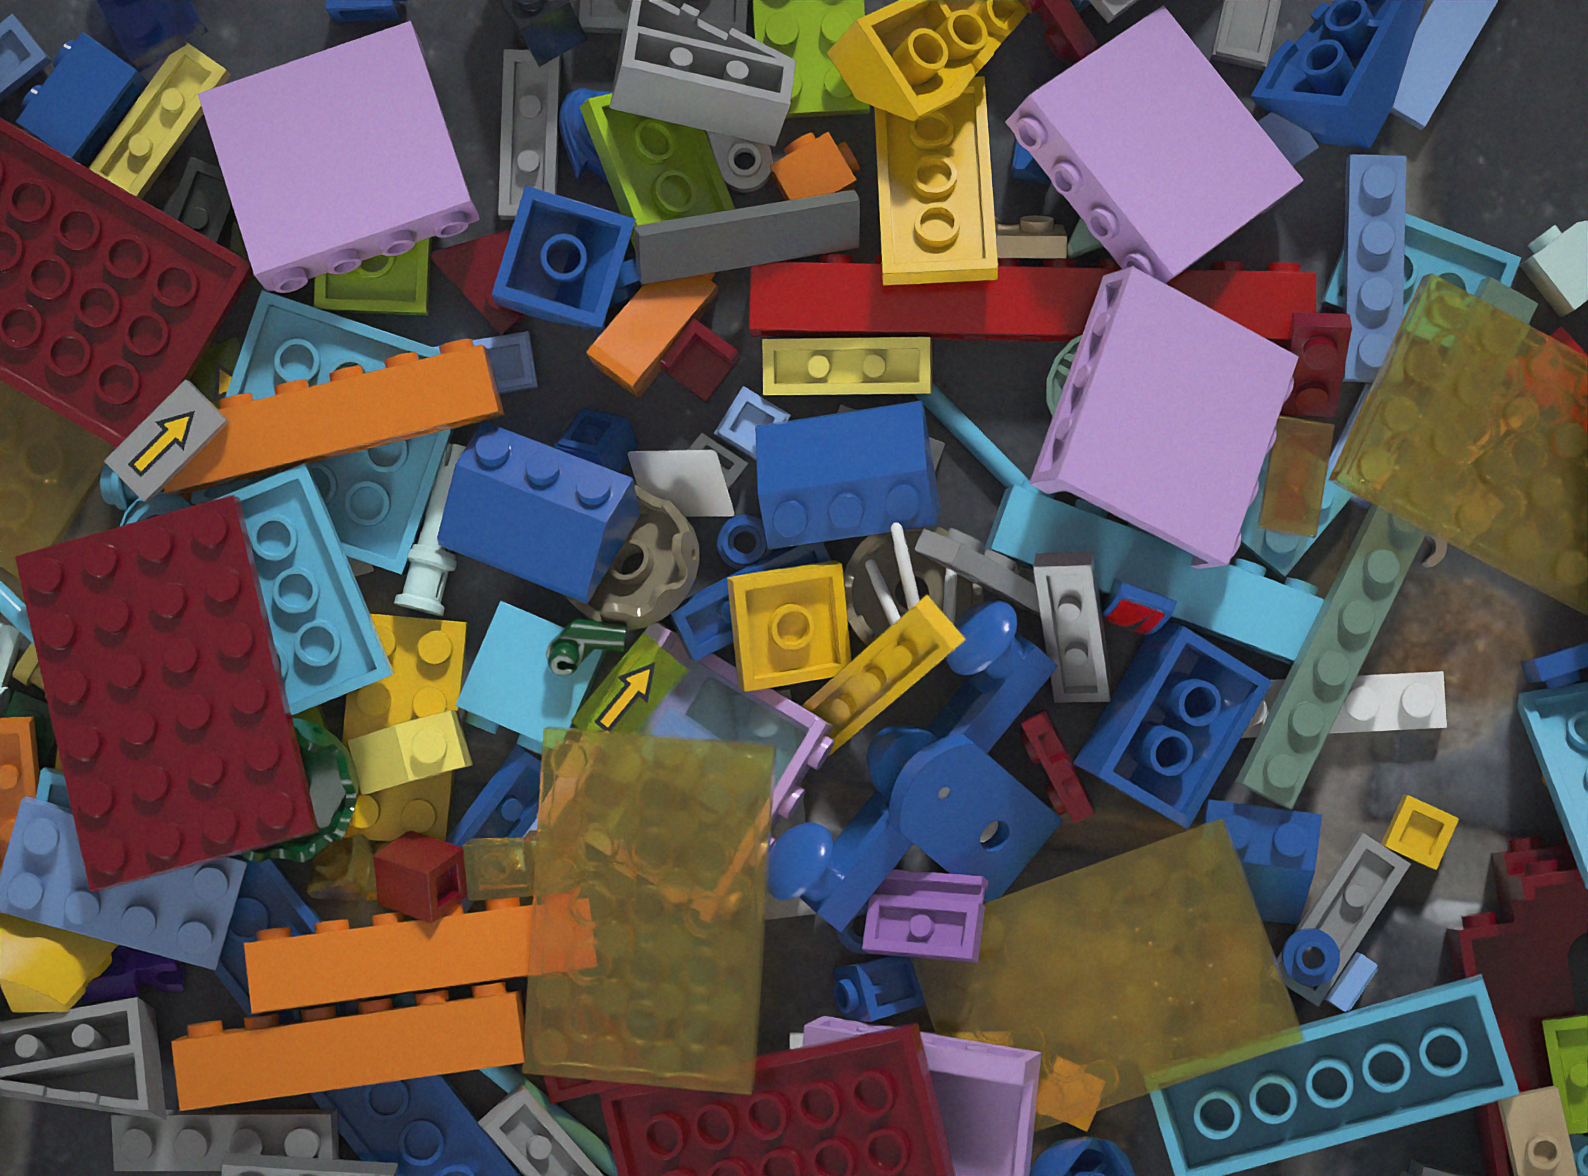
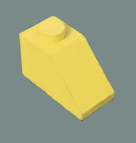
M455 710L401 723L348 740L362 795L473 766L459 711Z

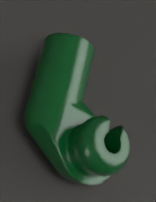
M582 619L570 622L548 645L546 659L549 669L558 676H569L577 670L578 666L594 649L624 652L626 624Z

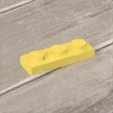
M181 38L88 169L136 197L143 199L204 114L198 93L224 85L231 74Z
M932 337L762 339L763 395L933 394Z

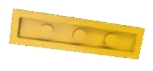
M928 595L914 605L801 706L834 726L828 736L834 740L829 756L966 640Z

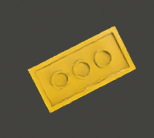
M985 76L974 77L954 102L915 121L874 107L883 286L998 280Z
M370 614L394 674L347 693L342 744L348 750L351 758L348 740L449 710L459 711L460 715L461 708L455 705L463 688L469 623ZM455 770L362 795L359 786L358 801L343 837L393 842L405 832L414 831L445 841L449 836Z

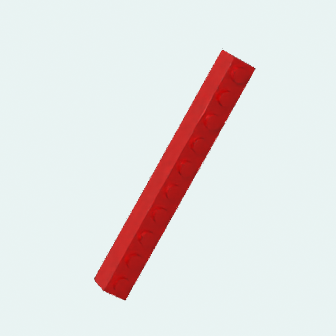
M846 254L819 255V263L796 262L795 258L751 266L750 335L751 337L799 338L932 337V340L1069 343L1072 339L1083 334L1103 276L1120 271L1122 268L1115 259L1099 261V268H1076V260L1069 258L1044 259L1043 267H1020V259L997 258L998 280L883 286L882 255L875 257V264L852 263V256ZM1242 262L1211 263V270H1188L1187 268L1166 284L1280 347H1287L1292 312L1316 313V272H1301V264L1270 263L1267 264V271H1244L1245 264Z

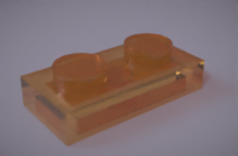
M1278 416L1275 425L1277 435L1269 452L1257 529L1312 539L1317 536L1335 425Z

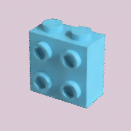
M500 601L455 706L468 711L465 722L485 731L496 734L499 725L520 733L516 743L534 752L548 756L551 747L560 751L565 750L608 650L594 649L573 674L558 676L548 667L546 651L549 643L564 628Z

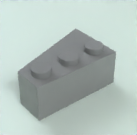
M630 0L623 26L609 108L775 146L790 107L796 60L734 28L728 34L698 19L700 11L686 3L679 9L663 0Z
M138 997L74 1008L68 1012H53L0 1022V1096L167 1120L155 1009Z

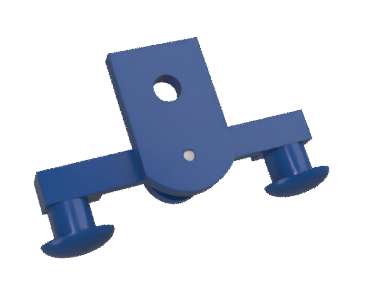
M1000 600L983 601L967 609L955 621L953 625L966 640L946 656L947 663L958 674L974 675L968 677L927 729L919 726L894 725L884 728L874 736L867 749L866 761L870 771V778L876 791L834 843L829 830L818 823L796 825L783 833L775 841L767 854L763 867L764 885L771 896L779 900H790L799 897L816 914L842 932L905 853L915 844L950 874L983 876L989 881L988 889L984 893V901L991 907L997 903L1063 821L1062 818L987 754L1058 667L1036 645L1016 632L1017 616L1009 604ZM994 821H998L995 834L989 840L980 842L981 834L986 826Z

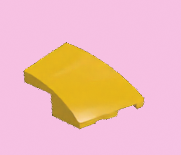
M0 912V987L11 1011L68 1012L85 993L87 985L93 979L99 977L112 963L111 953L119 944Z

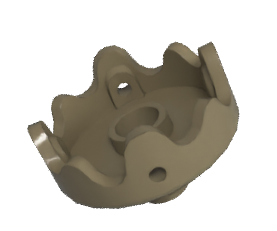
M635 485L640 517L588 604L566 596L590 620L626 624V631L646 628L661 621L673 612L688 595L696 579L700 562L699 543L694 528L686 517L669 499L664 500L655 497ZM643 553L644 558L639 569L634 573L622 575L621 569L624 561L632 554Z
M936 525L903 530L914 577L919 578L925 583L929 598L943 612L946 567L914 549L924 529L945 537L948 531ZM891 532L872 534L865 538L850 558L843 577L848 623L854 634L866 647L891 627L865 564L867 560L872 559L876 562L900 617L909 611L899 604L895 595V589L901 581V575ZM958 574L955 621L967 609L983 602V588Z

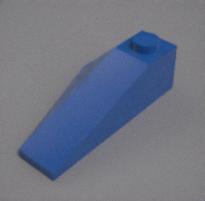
M1335 0L1331 5L1322 2L1310 15L1314 23L1295 43L1287 39L1274 53L1251 95L1252 100L1268 112H1273L1306 130L1313 139L1322 144L1370 149L1394 105L1426 0Z

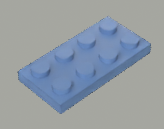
M25 796L19 806L0 873V912L216 970L248 859L236 854L108 890L90 892L72 809Z

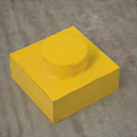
M1403 794L1381 845L1421 865L1437 870L1460 818L1414 797Z

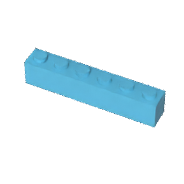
M1024 480L1022 487L1012 485L1005 489L983 553H985L986 549L992 550L1018 563L1017 565L1034 571L1033 565L1036 553L1093 551L1100 596L1108 598L1114 578L1159 593L1177 601L1174 612L1168 621L1290 666L1293 665L1325 600L1317 597L1319 588L1310 583L1289 577L1286 578L1285 584L1264 577L1267 570L1265 567L1239 558H1234L1232 565L1196 569L1191 566L1193 554L1160 539L1130 522L1125 526L1106 519L1108 511L1090 502L1076 500L1073 507L1054 500L1055 493L1047 494L1030 485L1029 480Z

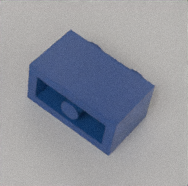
M82 31L76 41H68L59 50L53 62L55 69L42 86L36 85L27 93L20 106L22 114L16 122L45 144L87 168L149 82L136 69Z

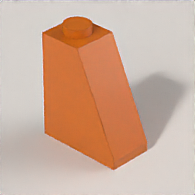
M716 273L644 284L586 352L594 367L639 400L662 370L659 364L660 360L692 318L699 321L718 296V287L711 281Z

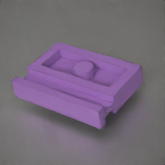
M892 869L869 898L862 949L869 954L978 963L985 906L983 905L984 893L988 889L989 881L983 876Z

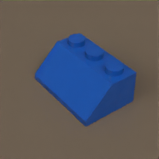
M923 400L756 426L758 498L768 550L891 532V526L894 523H899L903 530L937 524L941 506Z
M483 421L455 464L437 542L442 547L588 604L640 517L634 480L632 477Z
M1167 621L1157 632L1146 636L1113 693L1111 701L1106 705L1073 764L1117 791L1176 824L1189 829L1273 681L1184 626Z

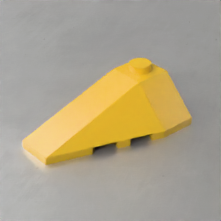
M899 0L856 20L828 50L827 55L858 101L915 121L954 102L978 71L994 55V52L1007 36L1013 32L1028 14V11L1019 0Z

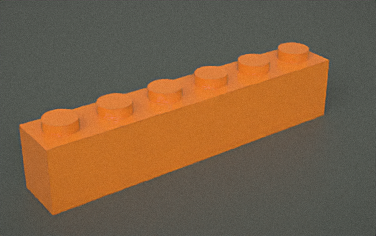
M462 339L440 345L441 355L419 360L417 352L404 353L386 358L384 360V369L368 373L363 372L362 366L347 367L330 372V382L309 387L306 379L295 380L275 386L274 396L254 400L252 393H244L219 400L220 409L218 410L230 423L164 487V492L174 496H181L291 469L304 463L311 464L505 416L490 352L482 344L474 346L472 339Z
M576 889L542 893L543 904L520 906L519 897H506L485 901L486 911L464 914L463 904H457L433 923L423 920L407 922L406 914L394 912L371 916V927L349 929V920L343 919L315 923V934L292 937L291 927L256 931L257 942L244 943L251 1012L253 1014H262L596 968L598 966L590 897L577 899Z
M494 981L472 985L471 996L450 998L449 989H437L415 993L414 1004L393 1006L392 997H380L358 1001L359 1011L336 1014L335 1005H323L301 1009L302 1019L280 1022L279 1014L276 1012L245 1017V1027L223 1030L221 1020L188 1025V1035L171 1041L180 1111L525 1063L530 1057L521 989L506 990L505 981Z

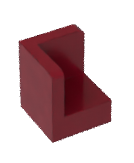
M692 318L660 360L659 364L664 373L707 404L739 362L740 357L739 352L695 318Z
M407 831L373 856L377 901L383 907L433 923L467 897L463 847L414 831Z

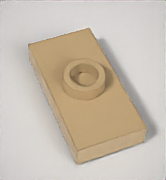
M1549 1086L1520 1092L1518 1095L1497 1100L1514 1176H1578L1558 1087Z

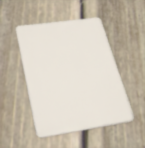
M716 451L628 452L637 486L655 497L664 500L669 499L685 517L734 516V509Z

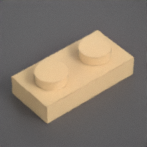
M1024 216L1020 218V224H998V218L994 217L997 258H1066L1067 234L1063 224H1054V218L1048 216Z

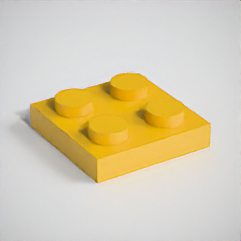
M831 560L727 577L738 687L742 691L749 692L831 678L852 661L842 563Z

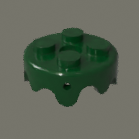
M292 718L319 832L241 853L246 859L253 862H263L272 858H283L295 862H305L313 858L334 840L340 841L345 835L358 801L359 781L356 766L348 750L339 739L318 724L304 719Z

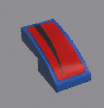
M1115 578L1108 598L1100 596L1104 622L1147 636L1157 632L1167 622L1177 604V601L1172 598Z

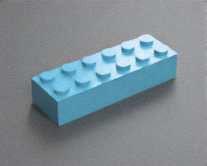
M1482 974L1151 1067L1144 1075L1175 1176H1224L1519 1094Z

